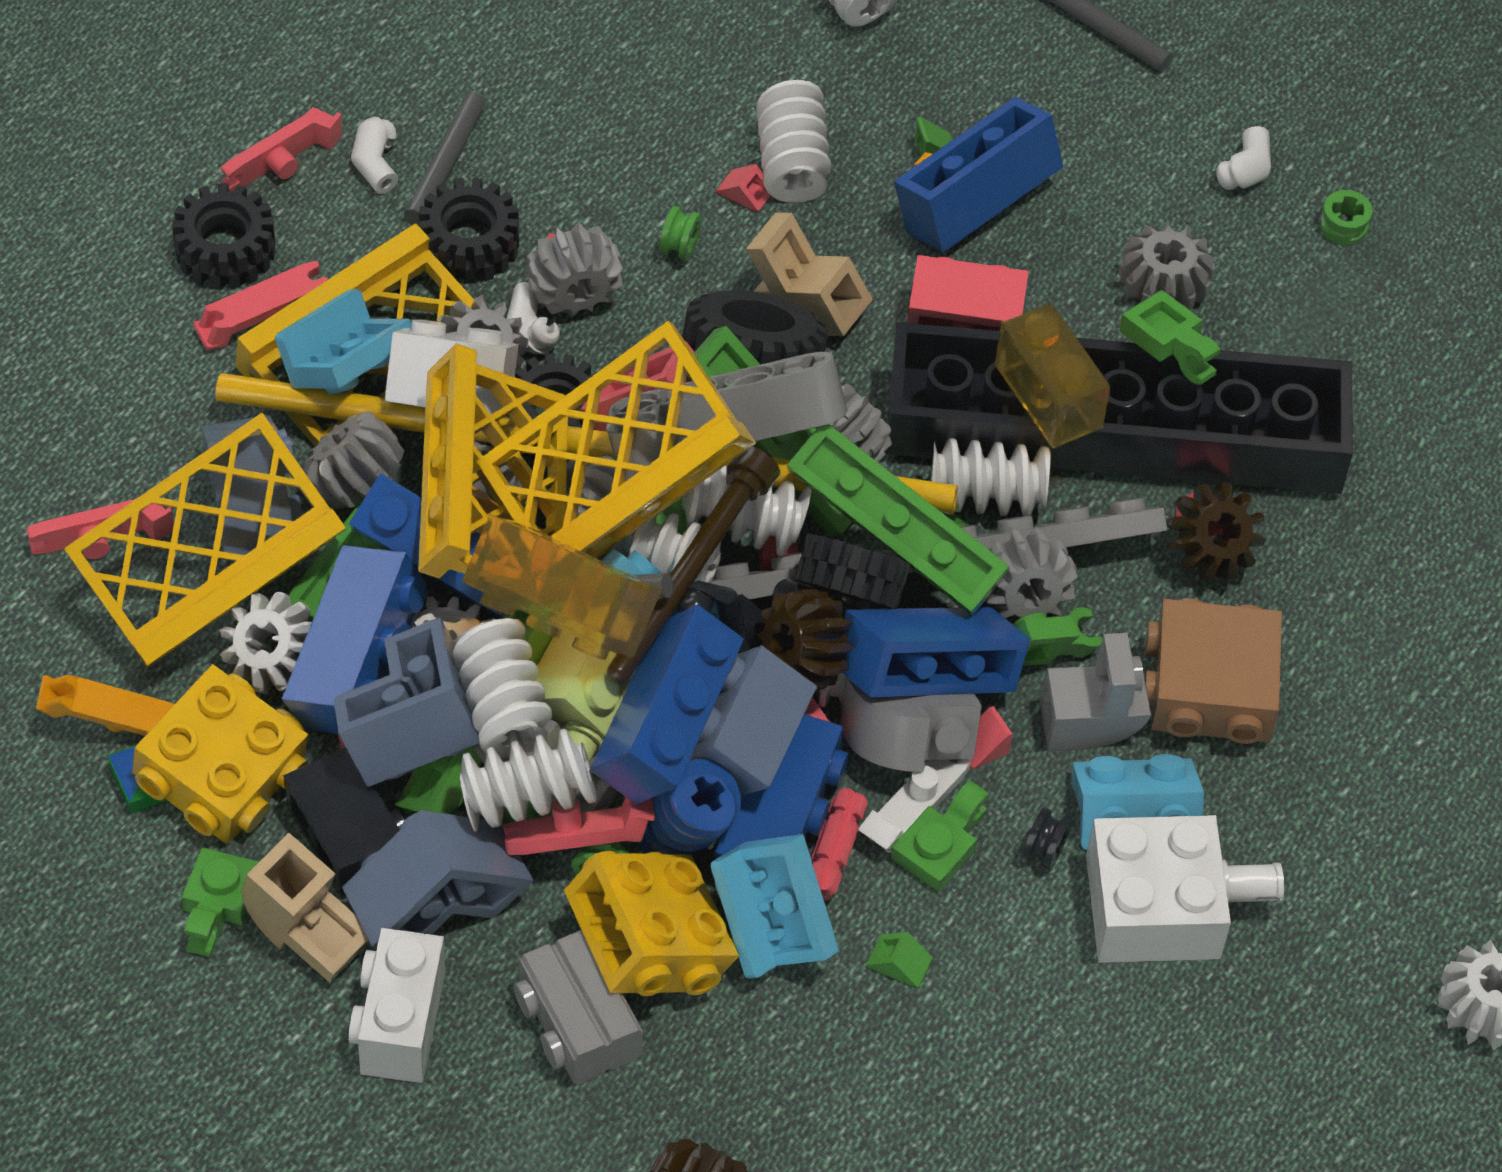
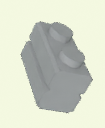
M582 930L558 939L554 945L547 944L523 954L521 959H519V982L513 984L514 993L525 1017L529 1019L537 1015L545 1030V1033L540 1035L542 1047L548 1061L555 1070L564 1066L573 1084L580 1085L604 1074L607 1069L614 1070L637 1060L642 1055L643 1030L623 994L609 992Z

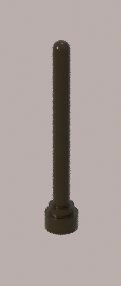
M750 447L727 466L728 477L726 478V484L728 488L670 573L673 580L672 595L669 598H655L651 601L607 668V677L612 683L621 685L630 679L684 598L686 587L696 580L747 501H754L758 496L766 495L780 475L778 464L764 451Z

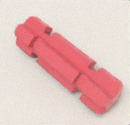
M841 788L838 794L833 797L828 811L829 819L825 820L811 858L824 901L830 900L832 895L838 890L843 876L841 870L847 865L858 833V822L863 819L868 805L867 799L863 794L855 793L850 788Z

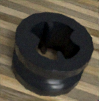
M1043 807L1029 832L1022 856L1028 860L1036 856L1040 857L1043 860V866L1052 869L1064 848L1073 820L1067 816H1064L1061 820L1054 819L1051 815L1052 811Z

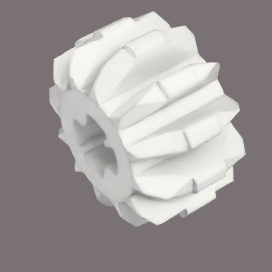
M276 592L270 601L260 593L251 594L250 612L240 606L231 608L233 617L239 622L236 628L224 627L219 630L222 637L233 641V645L225 649L220 656L224 662L236 664L232 674L242 677L247 682L251 681L254 691L267 694L274 685L278 691L284 693L312 623L306 622L311 609L302 602L292 605L290 596L282 592ZM271 633H274L277 636H273L272 639L277 641L278 645L272 653H269L265 650H269L271 647L266 645L265 641Z
M1490 939L1482 946L1480 953L1467 945L1459 952L1456 962L1451 961L1450 964L1446 965L1441 977L1443 986L1438 995V1007L1449 1010L1446 1018L1448 1029L1457 1027L1468 1029L1466 1033L1468 1045L1476 1041L1479 1036L1487 1038L1494 1051L1502 1045V953H1498Z

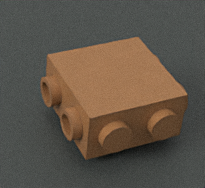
M1190 598L1181 600L1163 599L1159 621H1148L1144 654L1145 656L1155 657L1154 671L1146 670L1144 675L1149 707H1152L1151 730L1169 732L1178 737L1200 735L1229 738L1231 741L1242 744L1254 743L1256 741L1270 743L1279 713L1282 611L1262 609L1255 605L1228 606L1209 604Z

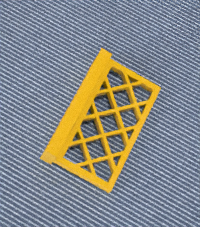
M415 223L238 337L235 367L246 377L279 381L272 373V370L283 364L275 341L276 334L349 289L361 291L367 308L373 304L398 307L396 319H403L405 308L437 313V322L440 316L444 314L450 315L449 311L454 303L461 300L471 308L474 299L428 249L430 238ZM426 271L440 287L439 299L406 295L407 282ZM400 288L399 294L392 293L396 289ZM446 294L452 301L445 300ZM389 365L370 369L365 373L388 376ZM353 388L347 390V392L353 393ZM386 390L377 397L385 398ZM285 412L315 447L321 441V437L331 432L335 426L334 424L323 431L310 415ZM340 420V421L337 422L336 424H337V425H340V424L344 423L345 421Z
M667 321L476 462L535 552L533 559L543 575L551 579L571 578L752 447L756 442L745 425L737 421L674 324ZM668 342L678 357L674 383L645 379L649 355ZM635 366L633 377L623 375ZM687 372L697 387L685 385ZM612 382L631 384L625 419L597 414L601 390ZM643 387L672 391L665 425L637 421ZM683 393L703 396L716 414L714 418L696 431L677 428ZM587 401L585 412L575 410ZM564 417L583 420L577 454L549 449L553 426ZM595 422L623 426L617 461L589 456ZM635 429L664 433L659 458L648 466L629 463ZM675 435L686 437L673 447ZM539 436L537 447L527 445ZM516 452L535 454L529 489L510 486L498 467ZM547 457L575 461L569 496L541 491ZM587 464L615 468L611 493L600 501L581 498ZM627 470L638 472L625 482ZM516 494L527 496L525 508ZM539 498L567 503L563 527L546 540L535 525ZM579 505L590 507L577 517Z
M456 343L427 371L418 572L440 579L451 569L504 587L508 581L551 579L532 575L518 557L525 550L531 548L533 551V549L476 461L483 456L474 445V435L482 431L495 448L508 438L497 424L498 420L509 415L518 429H521L532 421V418L523 408L525 404L529 403L547 410L566 395L476 364L477 350ZM476 385L490 390L503 408L490 414L476 396ZM564 417L553 426L549 449L567 452L568 417ZM539 436L527 445L537 447ZM516 452L498 467L501 468L507 464L523 487L529 489L532 469L521 456L524 452ZM547 457L548 475L542 482L541 491L566 495L567 460ZM479 480L500 506L489 514H486L472 495V485ZM517 496L521 503L527 500V496ZM539 498L538 507L546 516V528L541 530L540 533L547 539L563 527L566 503ZM504 514L525 540L513 549L493 523L494 520ZM479 531L498 558L494 561H489L471 555V535Z
M260 413L69 544L64 550L148 668L228 613L231 608L238 606L251 597V594H255L344 532L346 527L334 510L329 508L265 415ZM257 431L262 434L273 450L269 474L234 468L238 445ZM230 451L228 467L211 464ZM279 460L292 478L276 476ZM201 470L225 474L226 478L220 508L185 502L189 478ZM232 476L268 482L262 516L227 510ZM274 483L300 488L313 508L295 521L269 517ZM181 484L178 501L161 498ZM151 504L177 508L171 542L135 536L139 512ZM183 510L219 516L213 550L177 544ZM225 517L261 523L256 548L246 555L219 551ZM131 519L129 535L112 532ZM267 525L284 527L264 542ZM102 538L127 542L121 577L95 572L82 552ZM134 544L169 550L163 584L128 578ZM176 551L211 557L207 582L195 590L171 586L170 581ZM218 559L235 561L215 575ZM102 581L120 584L117 602ZM126 585L162 591L158 616L137 630L122 610ZM168 593L185 595L184 598L166 609Z

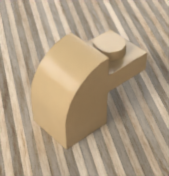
M775 213L746 248L747 253L763 279L754 292L781 297L808 309L825 323L828 336H844L873 300L850 257L816 256L792 213Z
M288 833L246 875L241 890L242 899L256 925L279 950L288 945L323 978L331 983L370 941L357 916L329 892L335 873L294 836Z

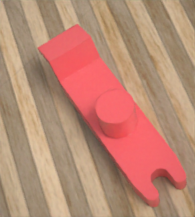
M312 107L302 117L222 165L220 170L227 176L222 180V183H227L228 190L234 192L237 185L246 186L271 170L283 180L290 178L299 167V162L294 156L314 144L330 150L336 145L343 135L341 113L337 112L333 116Z
M317 261L301 264L206 305L201 319L194 321L193 326L206 350L226 347L232 334L265 321L328 279L321 277L317 280H311L312 277L320 274V267Z
M134 500L62 516L28 526L26 530L32 554L37 555L63 550ZM151 504L139 512L136 532L144 530L154 540H160L173 532L174 519L172 509L170 507L164 509L163 506ZM131 519L112 532L129 534ZM100 539L83 551L84 556L89 559L105 556L110 550L108 540Z
M625 796L622 807L587 812L580 811V804L576 798L574 807L566 810L560 805L558 800H555L552 803L553 816L516 821L503 826L506 854L526 855L623 841L641 842L648 821H654L655 818L653 799L635 804Z

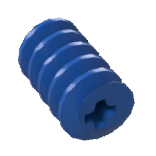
M698 758L689 761L678 787L652 798L655 818L654 821H648L643 839L639 842L640 848L645 854L650 852L692 855L693 859H696L735 823L741 804V793L735 778L724 766L713 760Z

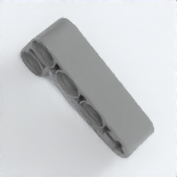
M829 352L808 353L709 377L737 421L745 425L755 441L826 425L842 418L848 411L834 356ZM694 381L685 383L686 386L697 387ZM656 389L643 392L637 421L665 425L672 391ZM683 393L677 428L696 431L714 418L716 414L703 396ZM629 396L611 405L608 416L625 419ZM607 424L606 430L615 461H617L623 426ZM635 429L629 463L648 466L659 458L664 433ZM675 435L673 447L686 437ZM627 470L625 482L638 472Z

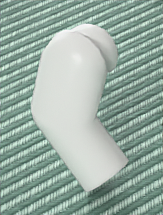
M371 117L364 120L357 129L351 161L377 194H385L391 191L398 182L397 174L382 157L384 149L392 146L388 139H396V129L389 120Z
M1254 126L1246 129L1242 135L1243 151L1232 155L1230 161L1219 163L1216 174L1221 187L1226 190H1233L1240 186L1244 189L1262 182L1268 177L1271 169L1270 137L1266 128Z
M522 282L514 287L506 320L522 317L523 325L517 334L529 339L527 352L537 355L546 354L553 349L554 344L559 340L560 330L555 322L548 327L546 325L547 317L538 318L536 316L539 306L537 296L533 295L529 283Z

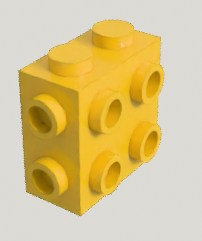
M212 664L135 746L132 773L135 774L137 784L145 793L156 800L161 801L165 798L183 812L186 821L196 831L205 836L213 834L228 845L242 829L250 833L263 820L270 807V803L267 801L280 787L285 790L283 775L308 764V761L304 759L308 734L304 731L298 719L284 709L275 710L258 698L252 686L245 679L232 673L227 675Z
M603 851L588 858L584 862L582 870L564 889L610 993H639L642 996H651L657 993L687 992L689 995H700L715 988L721 981V975L739 957L725 922L718 912L692 855L663 854L661 852L626 854Z

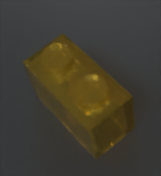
M1049 303L1002 322L995 366L1052 449L1103 428L1110 385L1054 305Z

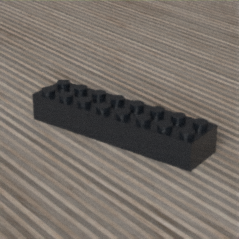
M896 322L887 422L891 429L889 437L892 445L885 454L932 458L934 442L937 453L941 454L947 440L955 438L961 456H964L972 440H978L984 458H987L995 442H1001L1007 460H1010L1018 444H1024L1029 460L1033 462L1039 448L1047 446L1050 451V469L1210 483L1226 482L1233 485L1342 494L1353 455L1352 361L1220 350V354L1207 361L1209 365L1217 370L1216 375L1203 384L1197 385L1183 374L1173 354L1160 362L1133 342Z

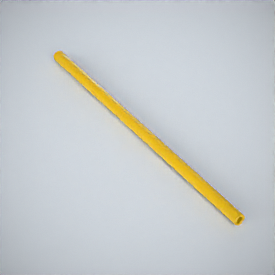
M221 373L216 384V400L220 402L346 421L351 415L371 412L378 420H383L389 428L425 432L426 407L388 402L383 397L351 392L328 394L325 389L292 388L291 383ZM508 416L497 421V424L508 438L519 430ZM568 426L567 452L577 454L582 428ZM594 430L589 456L599 458L609 455L615 460L608 433L606 431ZM482 431L474 435V441L491 443ZM772 457L780 468V475L772 487H779L786 480L793 482L794 489L797 491H804L808 487L788 471L786 465L790 462L789 459ZM896 476L940 512L954 514L958 485Z

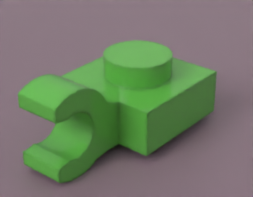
M1160 290L1122 314L1119 331L1160 362L1173 354L1183 374L1197 385L1203 384L1216 375L1217 370L1209 365L1207 361L1220 354V347L1211 338L1201 335L1203 320L1163 290Z
M1079 607L1073 609L1067 616L1046 617L1045 613L1037 612L1015 621L1013 625L1030 638L1023 666L1050 664L1060 655L1084 658L1092 654L1101 645L1102 637H1087L1079 630V627H1082L1093 617L1092 611L1088 608Z
M969 780L956 794L944 815L928 806L892 846L891 859L937 892H940L976 851L977 839L968 832L986 814L987 808L982 804L989 797V793Z
M201 848L182 895L183 911L190 912L184 929V934L190 935L186 946L187 952L211 957L224 921L238 925L243 924L248 911L241 895L242 886L246 875L259 861Z

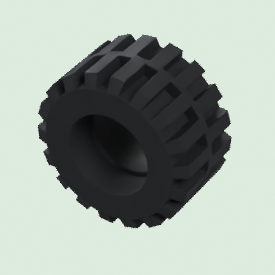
M744 290L718 291L700 295V298H694L689 303V307H687L682 338L695 352L714 329L727 326L760 365L808 353L825 352L828 337L825 323L808 309L781 297Z

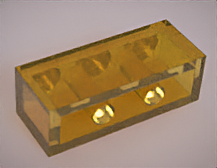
M492 514L488 516L462 579V582L483 592L480 600L482 604L514 616L518 608L529 614L526 625L557 638H560L562 630L575 636L572 644L573 648L602 660L607 659L610 651L634 657L662 588L527 525Z

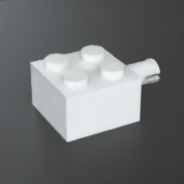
M1216 815L1098 818L1093 821L1086 861L1098 963L1221 959L1231 924L1229 902H1282L1284 877L1281 863L1227 865L1226 860H1222Z

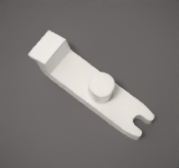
M949 759L927 760L924 765V772H913L912 777L878 813L874 810L871 811L858 831L884 848L888 853H891L892 846L928 806L936 809L964 779L970 769L971 759H961L957 763H953Z

